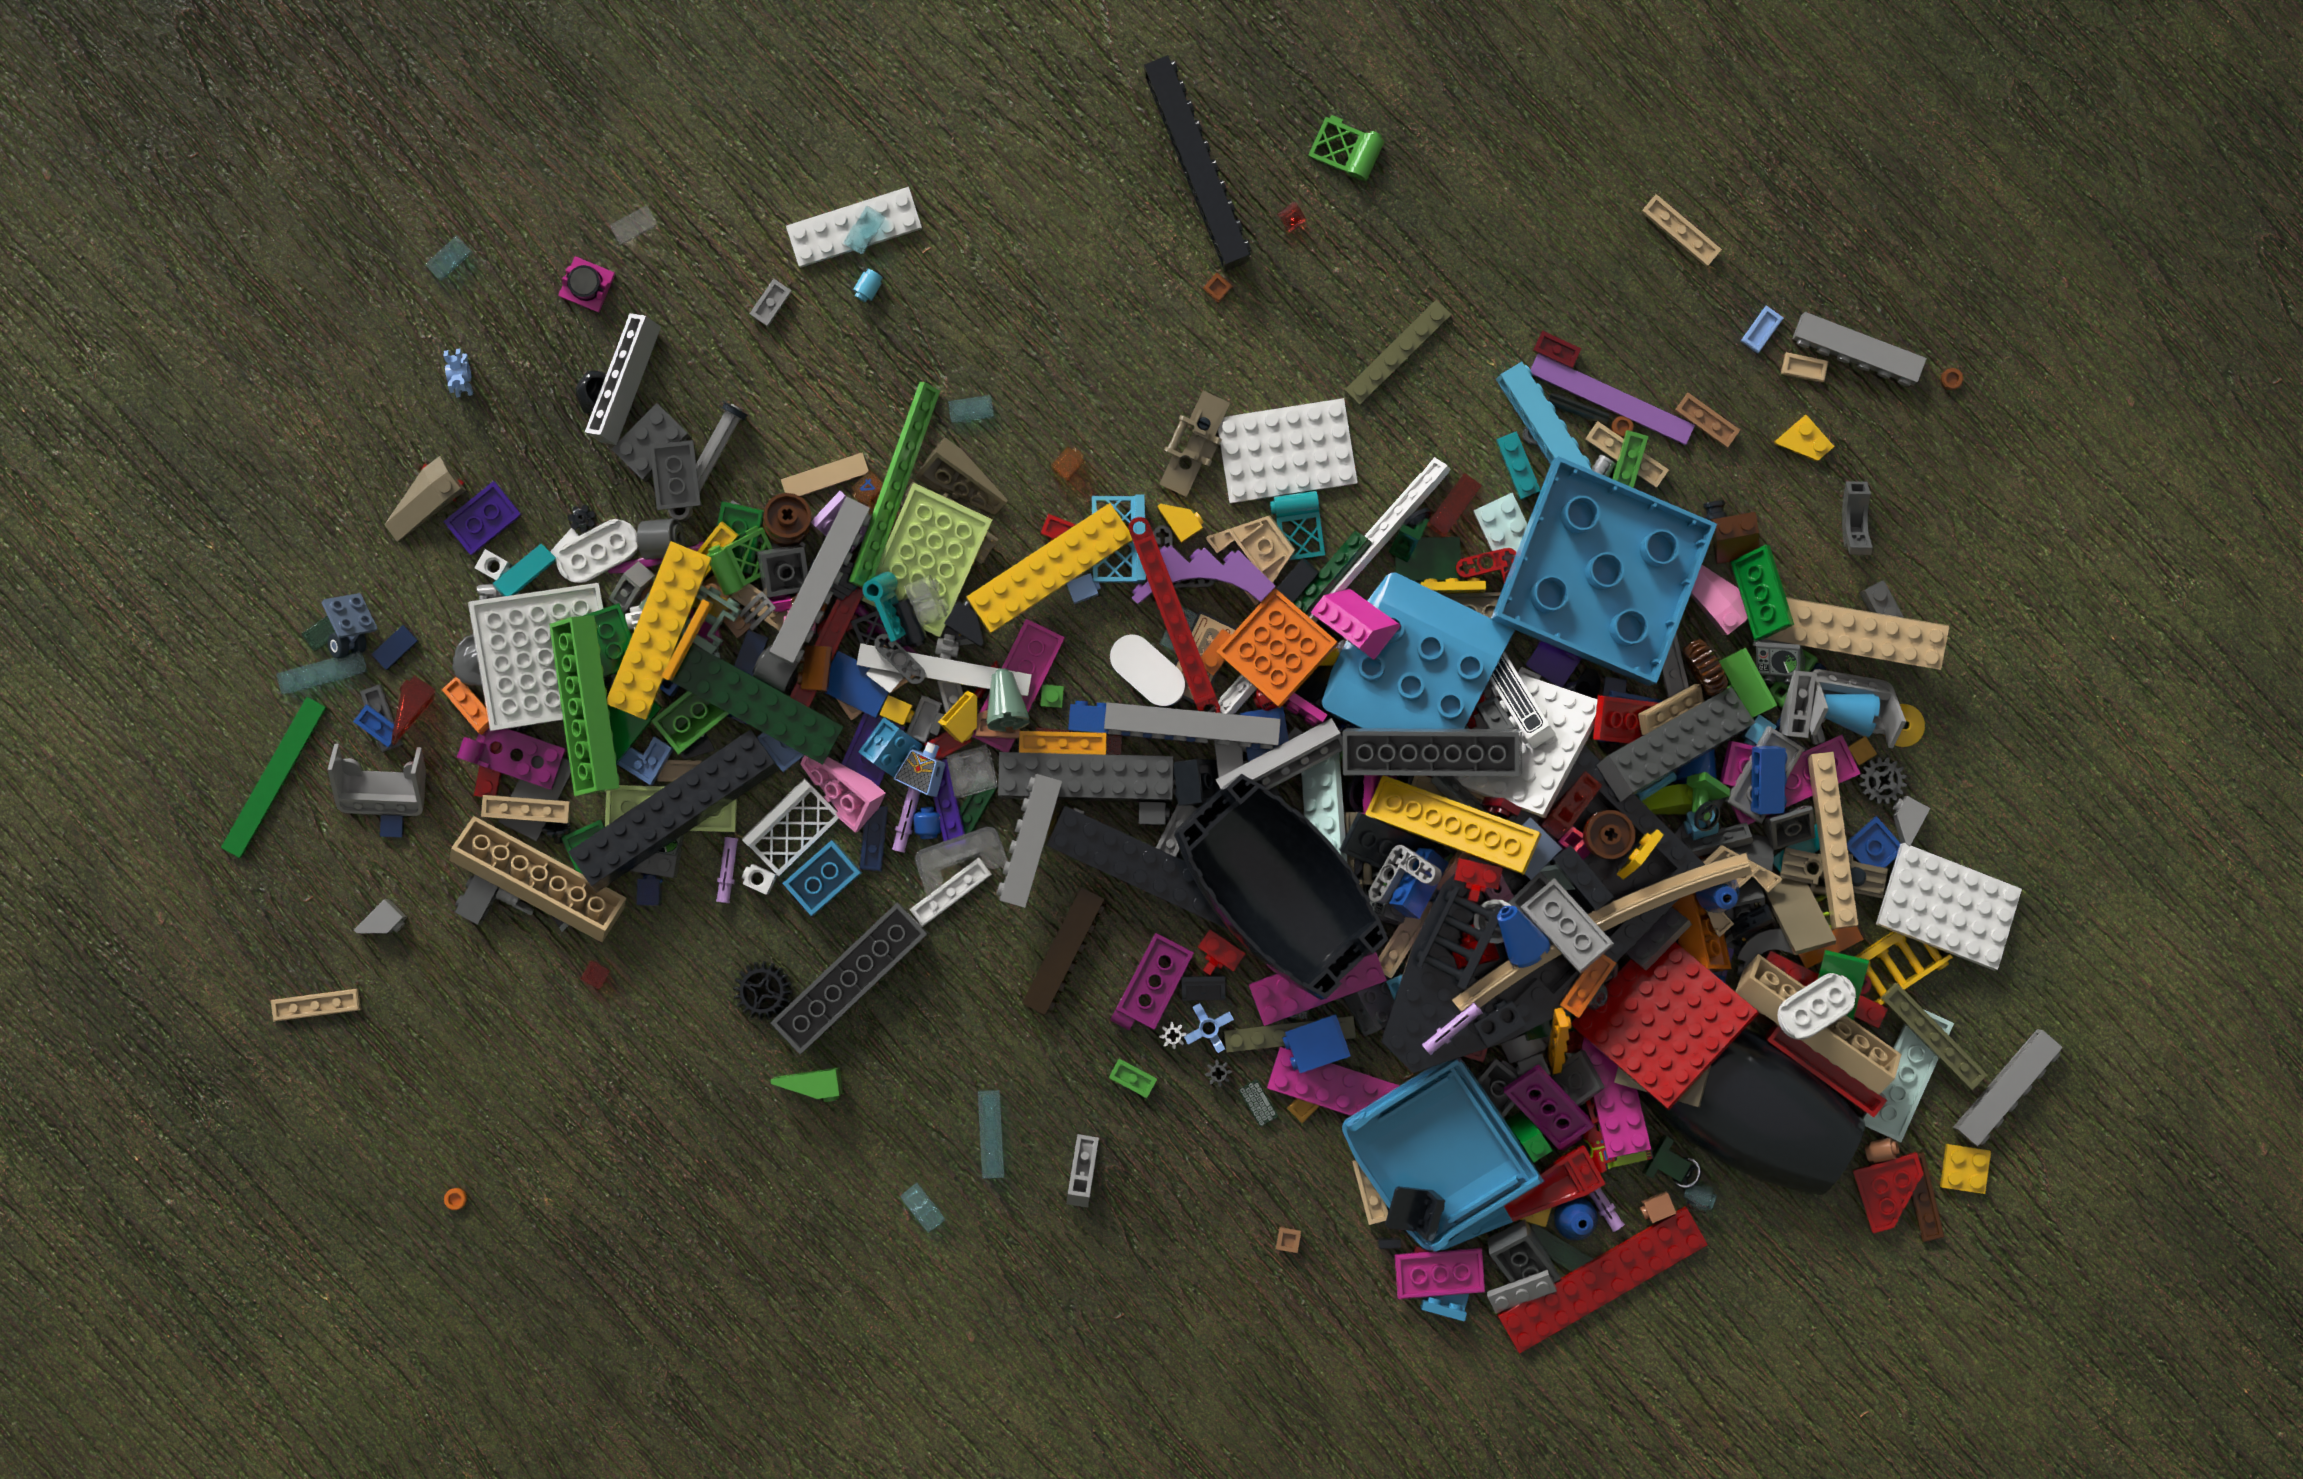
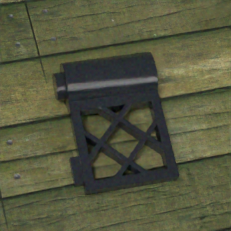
M911 597L892 604L896 609L895 615L900 618V625L906 635L900 638L901 643L899 645L904 647L912 644L913 647L924 644V639L927 638V635ZM878 610L851 621L861 644L868 645L870 639L875 641L876 637H873L872 633L876 625L885 629L884 624L877 622L880 616ZM865 620L873 624L869 634L860 630L859 622ZM880 639L881 647L885 645L888 646V649H892L886 640Z

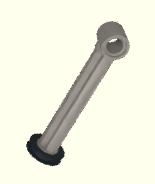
M724 402L721 408L725 412L696 463L699 493L741 419L746 421V417L749 416L734 404L729 405ZM693 506L685 507V513L679 516L676 514V508L668 509L670 516L679 521L688 520L693 513Z

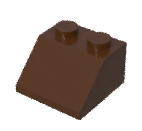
M1756 512L1711 520L1717 523L1712 536L1716 564L1731 562L1759 548V528Z
M806 645L804 655L800 663H804L803 672H799L797 684L801 685L802 690L828 693L833 649L826 646Z

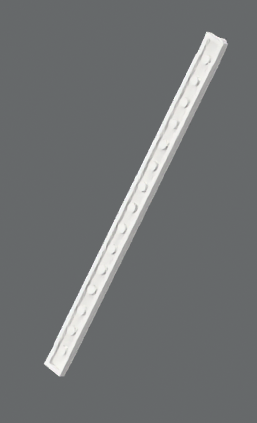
M1435 457L1424 471L1416 477L1367 532L1365 537L1372 544L1329 594L1345 590L1399 530L1404 521L1415 512L1443 478L1448 475L1451 469ZM1313 614L1309 616L1315 623L1317 622L1318 618ZM1240 675L1218 701L1220 713H1236L1257 688L1244 676ZM1213 706L1208 712L1215 713L1216 707Z

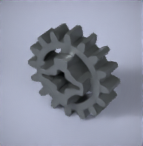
M1880 757L1875 759L1876 763L1872 760L1868 761L1869 767L1864 766L1861 768L1865 773L1858 775L1859 778L1863 779V782L1859 783L1858 786H1864L1865 788L1861 793H1868L1867 800L1869 801L1876 798V804H1880L1882 799L1884 804L1889 803V798L1896 801V794L1903 795V791L1900 788L1907 786V784L1902 782V779H1905L1907 776L1900 773L1904 768H1897V761L1889 763L1888 757L1884 758L1883 762ZM1879 766L1886 767L1882 770V772L1874 770L1876 767ZM1893 774H1895L1896 783L1893 780ZM1885 776L1884 781L1886 784L1880 785L1881 780L1879 777ZM1869 778L1871 779L1872 787L1869 785ZM1883 789L1890 791L1887 795H1879Z

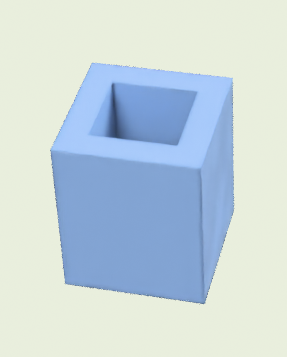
M1091 573L1067 583L1074 604L1098 596L1097 590L1101 589L1099 582H1093Z

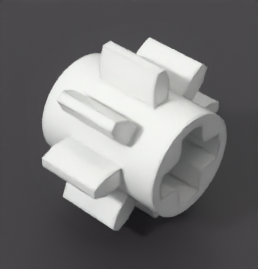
M639 606L631 607V613L625 614L629 630H635L642 613V609Z
M1171 1022L1168 1029L1165 1026L1162 1027L1166 1032L1159 1037L1166 1039L1164 1046L1170 1043L1173 1049H1175L1176 1043L1184 1044L1181 1036H1186V1033L1180 1032L1181 1024L1176 1028L1173 1022ZM1172 1029L1175 1030V1033H1179L1176 1041H1171V1038H1167V1034H1170Z

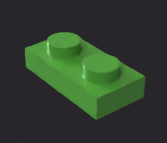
M1120 1058L1109 1076L1110 1079L1146 1098L1157 1080L1154 1076Z

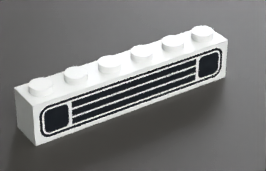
M1504 651L1490 678L1493 683L1490 688L1496 697L1501 696L1503 699L1499 703L1506 713L1510 711L1512 714L1509 719L1514 727L1522 729L1523 742L1525 744L1529 742L1533 749L1556 736V733Z

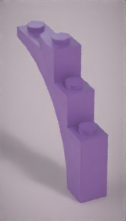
M1171 545L1168 548L1164 546L1160 549L1172 583L1192 579L1218 580L1248 592L1260 603L1276 588L1239 550L1236 553L1231 551L1223 559L1226 563L1222 565L1206 548L1202 550L1198 548L1189 557L1192 560L1190 563ZM1148 581L1144 585L1140 583L1132 591L1134 594L1132 599L1139 605L1153 593Z

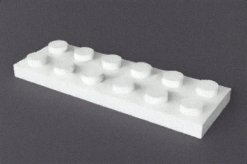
M906 187L787 225L786 228L798 266L801 268L921 230L922 226L910 189Z

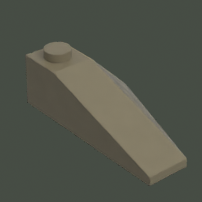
M945 437L935 447L915 476L933 490L938 492L943 490L951 493V497L955 499L960 497L968 500L971 505L995 515L1008 501L966 453Z

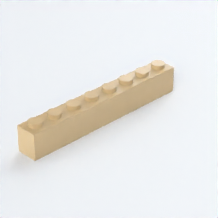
M1834 752L1811 754L1807 757L1831 928L1854 927L1858 925Z

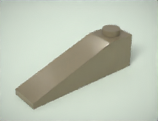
M439 456L421 470L384 525L395 540L399 542L467 490L459 482L444 459Z

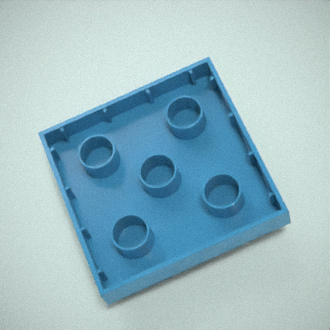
M1558 456L1550 465L1491 620L1645 685H1654L1659 679L1717 523Z

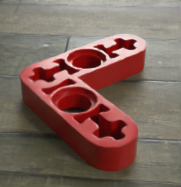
M1503 548L1466 557L1457 562L1456 571L1460 577L1470 578L1501 570L1505 584L1510 569L1506 572L1504 571V568H1508L1506 560H1502V557L1505 556V552H1509L1515 558L1516 551L1512 548ZM1484 557H1490L1493 560L1491 568L1484 569L1481 566L1480 562ZM1477 559L1479 572H1475V568L1469 569L1468 574L1460 571L1459 568L1463 567L1462 563L1467 562V565H1473V560Z

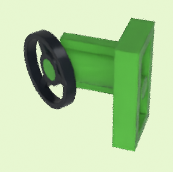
M1707 772L1687 776V785L1693 788L1692 813L1695 814L1694 825L1701 831H1709L1717 824L1720 818L1719 806L1711 801L1729 797L1730 788ZM1715 807L1716 815L1712 823H1710L1712 810ZM1698 819L1705 822L1707 827L1700 828Z

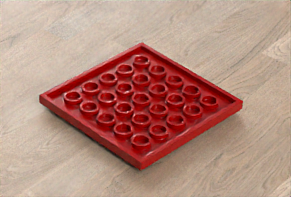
M1674 942L1646 971L1631 959L1617 973V976L1591 1001L1592 1006L1596 1009H1589V1006H1587L1581 1016L1574 1019L1571 1026L1665 1108L1670 1110L1759 1012Z

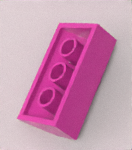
M1351 589L1324 595L1311 611L1326 626L1373 660H1375L1401 626Z

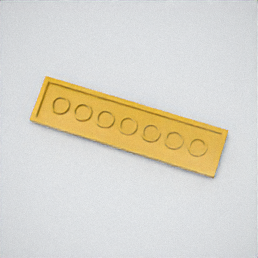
M1109 503L966 596V599L991 634L1133 541L1129 529L1111 503Z
M670 541L608 694L607 705L647 720L664 679L661 676L677 647L711 563V557Z
M1384 775L1366 811V815L1388 825L1523 875L1542 835L1533 829Z

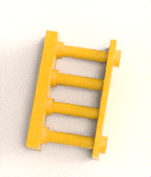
M1893 931L1854 956L1866 960H1871L1875 956L1881 958L1895 981L1904 990L1936 968L1938 971L1949 965L1948 960L1953 958L1951 954L1941 956L1937 948L1923 943L1934 960L1923 968L1907 944V938ZM1893 944L1899 946L1916 972L1906 980L1888 954L1889 950L1887 948ZM1869 961L1866 975L1869 976L1871 984L1880 996L1874 1002L1887 1006L1880 999L1887 990L1871 968V962Z

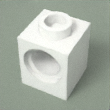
M485 549L475 569L497 580L510 569L512 564ZM498 561L500 568L497 572L492 573L490 566L493 562Z
M751 864V867H746L742 879H745L744 885L769 895L778 875L755 864ZM757 872H760L764 877L760 885L755 884L753 881V876Z

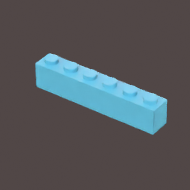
M1521 361L1496 378L1499 386L1525 426L1529 429L1534 440L1537 441L1538 446L1550 464L1559 456L1592 470L1589 459L1580 452L1578 442L1573 437L1571 438L1567 432L1565 422L1561 419L1559 420L1555 413L1554 405L1547 401L1543 395V388L1534 381L1532 372L1527 365H1524Z

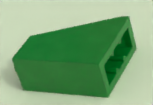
M1522 1111L1505 1121L1532 1162H1536L1552 1152L1542 1133Z

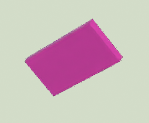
M1482 1248L1395 1254L1398 1299L1485 1292Z

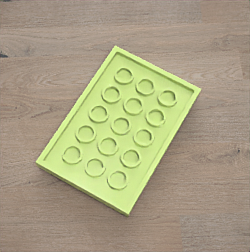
M913 483L885 546L875 576L887 571L893 573L898 581L897 588L894 590L898 601L911 597L924 630L941 637L946 626L944 623L957 602L993 520ZM863 596L862 601L876 607L874 601H870Z

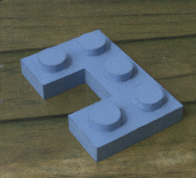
M653 737L644 754L631 747L617 765L649 785H653L674 748L658 737Z

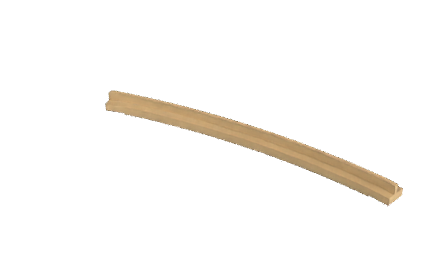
M1746 853L1719 860L1642 888L1602 906L1597 911L1588 913V916L1604 932L1626 920L1676 899L1728 881L1752 875L1751 862L1748 861ZM1549 940L1551 945L1547 954L1544 952L1540 956L1542 959L1538 963L1529 967L1519 968L1516 964L1513 966L1507 960L1472 984L1452 1001L1460 1012H1463L1473 1002L1480 1008L1502 991L1562 953Z

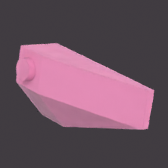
M1701 565L1690 595L1721 635H1729L1748 618L1739 588Z
M805 755L801 761V766L813 783L819 785L826 794L824 796L828 803L831 801L837 809L836 815L855 833L879 809L886 793L870 779L827 757L823 765Z

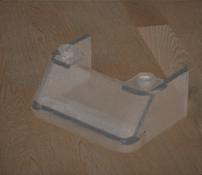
M984 827L917 852L915 856L916 867L933 915L938 914L931 891L937 890L942 885L941 869L981 856L984 865L990 869H997L1002 866L1004 868L1005 862L1008 860L999 834L994 828Z

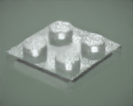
M988 745L946 756L954 796L957 799L998 787Z

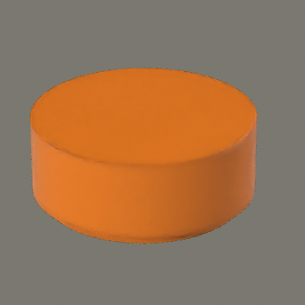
M460 1188L450 1189L444 1196V1203L450 1210H459L466 1205L467 1195Z

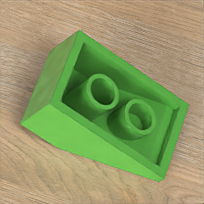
M840 1067L778 1076L770 1079L773 1085L816 1099L823 1098L824 1102L835 1101L843 1094Z

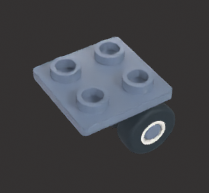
M357 593L324 599L322 605L336 632L330 634L328 638V648L334 658H343L348 655L350 649L353 655L363 653L367 645L364 634L375 632L377 626L362 595Z

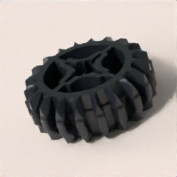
M763 961L762 968H760L759 963L754 962V970L750 965H747L746 970L748 974L744 971L739 972L743 980L740 978L735 979V982L741 985L740 987H733L734 991H740V994L735 995L734 999H742V1002L738 1003L737 1006H746L743 1010L744 1014L751 1010V1018H754L756 1013H758L759 1020H763L764 1013H766L767 1019H771V1011L778 1016L780 1013L777 1008L779 1007L781 1010L786 1008L782 1002L790 1003L791 1001L785 997V994H792V990H786V986H790L792 983H784V979L788 978V974L779 975L783 970L782 967L774 971L775 963H771L770 967L767 968V961ZM756 973H766L759 984L748 981ZM772 976L779 983L780 994L771 988ZM765 984L769 994H763L760 997V992L755 987H763ZM746 988H749L755 994L754 1005L747 998ZM766 997L777 1000L770 1008H760L761 1003H763Z

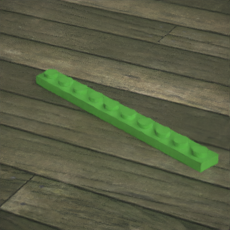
M919 382L848 581L862 589L865 582L875 577L940 394V390L926 382Z

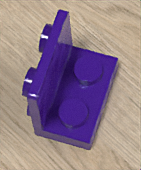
M1541 641L1527 661L1526 666L1554 685L1562 688L1583 658Z

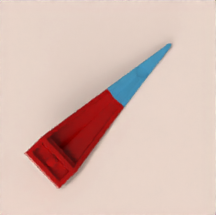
M1582 1145L1557 1159L1539 1173L1543 1178L1541 1184L1457 1234L1441 1250L1543 1210L1586 1196L1605 1185L1585 1146Z

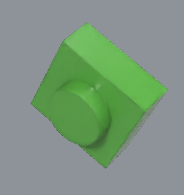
M1042 685L1040 706L1062 708L1064 686Z

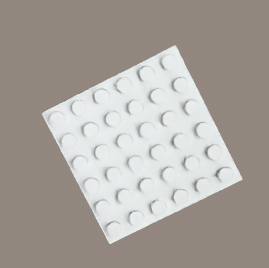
M599 583L468 602L490 731L563 720L549 624L603 609ZM615 674L609 676L615 680Z
M1519 674L1556 733V736L1533 749L1529 742L1525 744L1522 740V774L1520 776L1454 777L1471 792L1485 797L1505 798L1521 807V810L1546 818L1595 726L1597 699ZM1491 680L1484 690L1486 700L1496 697L1490 688L1493 685ZM1501 696L1497 697L1499 702L1503 700ZM1510 711L1506 713L1508 717L1512 716ZM1479 713L1474 715L1477 727L1473 729H1488Z

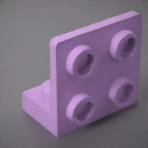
M841 491L811 521L825 536H827L846 498ZM868 525L867 527L862 526L859 532L862 534L858 545L863 541ZM853 545L850 553H852L857 546Z

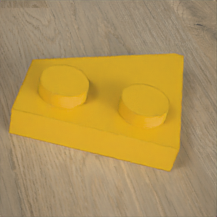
M1804 415L1773 442L1777 446L1790 449L1792 452L1799 455L1802 454L1816 462L1835 447L1807 415Z

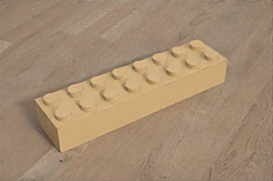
M1786 597L1794 625L1766 638L1768 640L1941 670L1949 625Z
M475 816L472 817L451 848L449 861L600 942L604 941L624 910L626 897L607 887L596 893L583 874Z
M1758 954L1743 970L1736 993L1756 1008L1759 1013L1766 1015L1780 1026L1778 1022L1780 1005L1784 1000L1805 988V986ZM1846 1015L1810 1038L1801 1040L1809 1045L1812 1050L1819 1052L1829 1059L1832 1064L1839 1066L1849 1076L1856 1078L1869 1090H1873L1878 1095L1895 1079L1902 1055Z

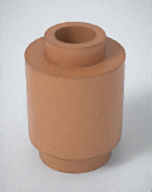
M1891 1137L1871 1141L1870 1144L1865 1145L1867 1159L1869 1162L1874 1161L1875 1163L1896 1159L1897 1154H1899L1897 1141H1893Z

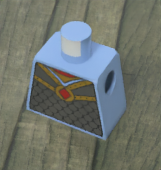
M927 742L923 752L912 749L894 779L926 795L937 797L945 767L944 762L935 758L939 746Z

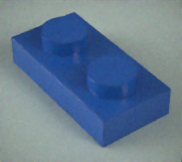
M367 704L353 721L389 748L403 731Z

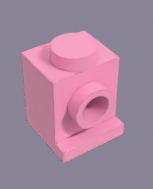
M1502 874L1499 883L1501 888L1499 893L1494 892L1493 888L1486 887L1484 894L1488 901L1495 899L1507 902L1514 897Z

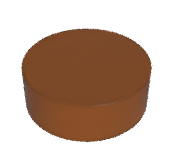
M1949 368L1941 374L1940 383L1946 390H1955L1962 385L1963 374L1956 368Z
M1625 416L1617 417L1611 424V431L1622 438L1625 437L1626 430L1633 431L1634 428L1632 420Z

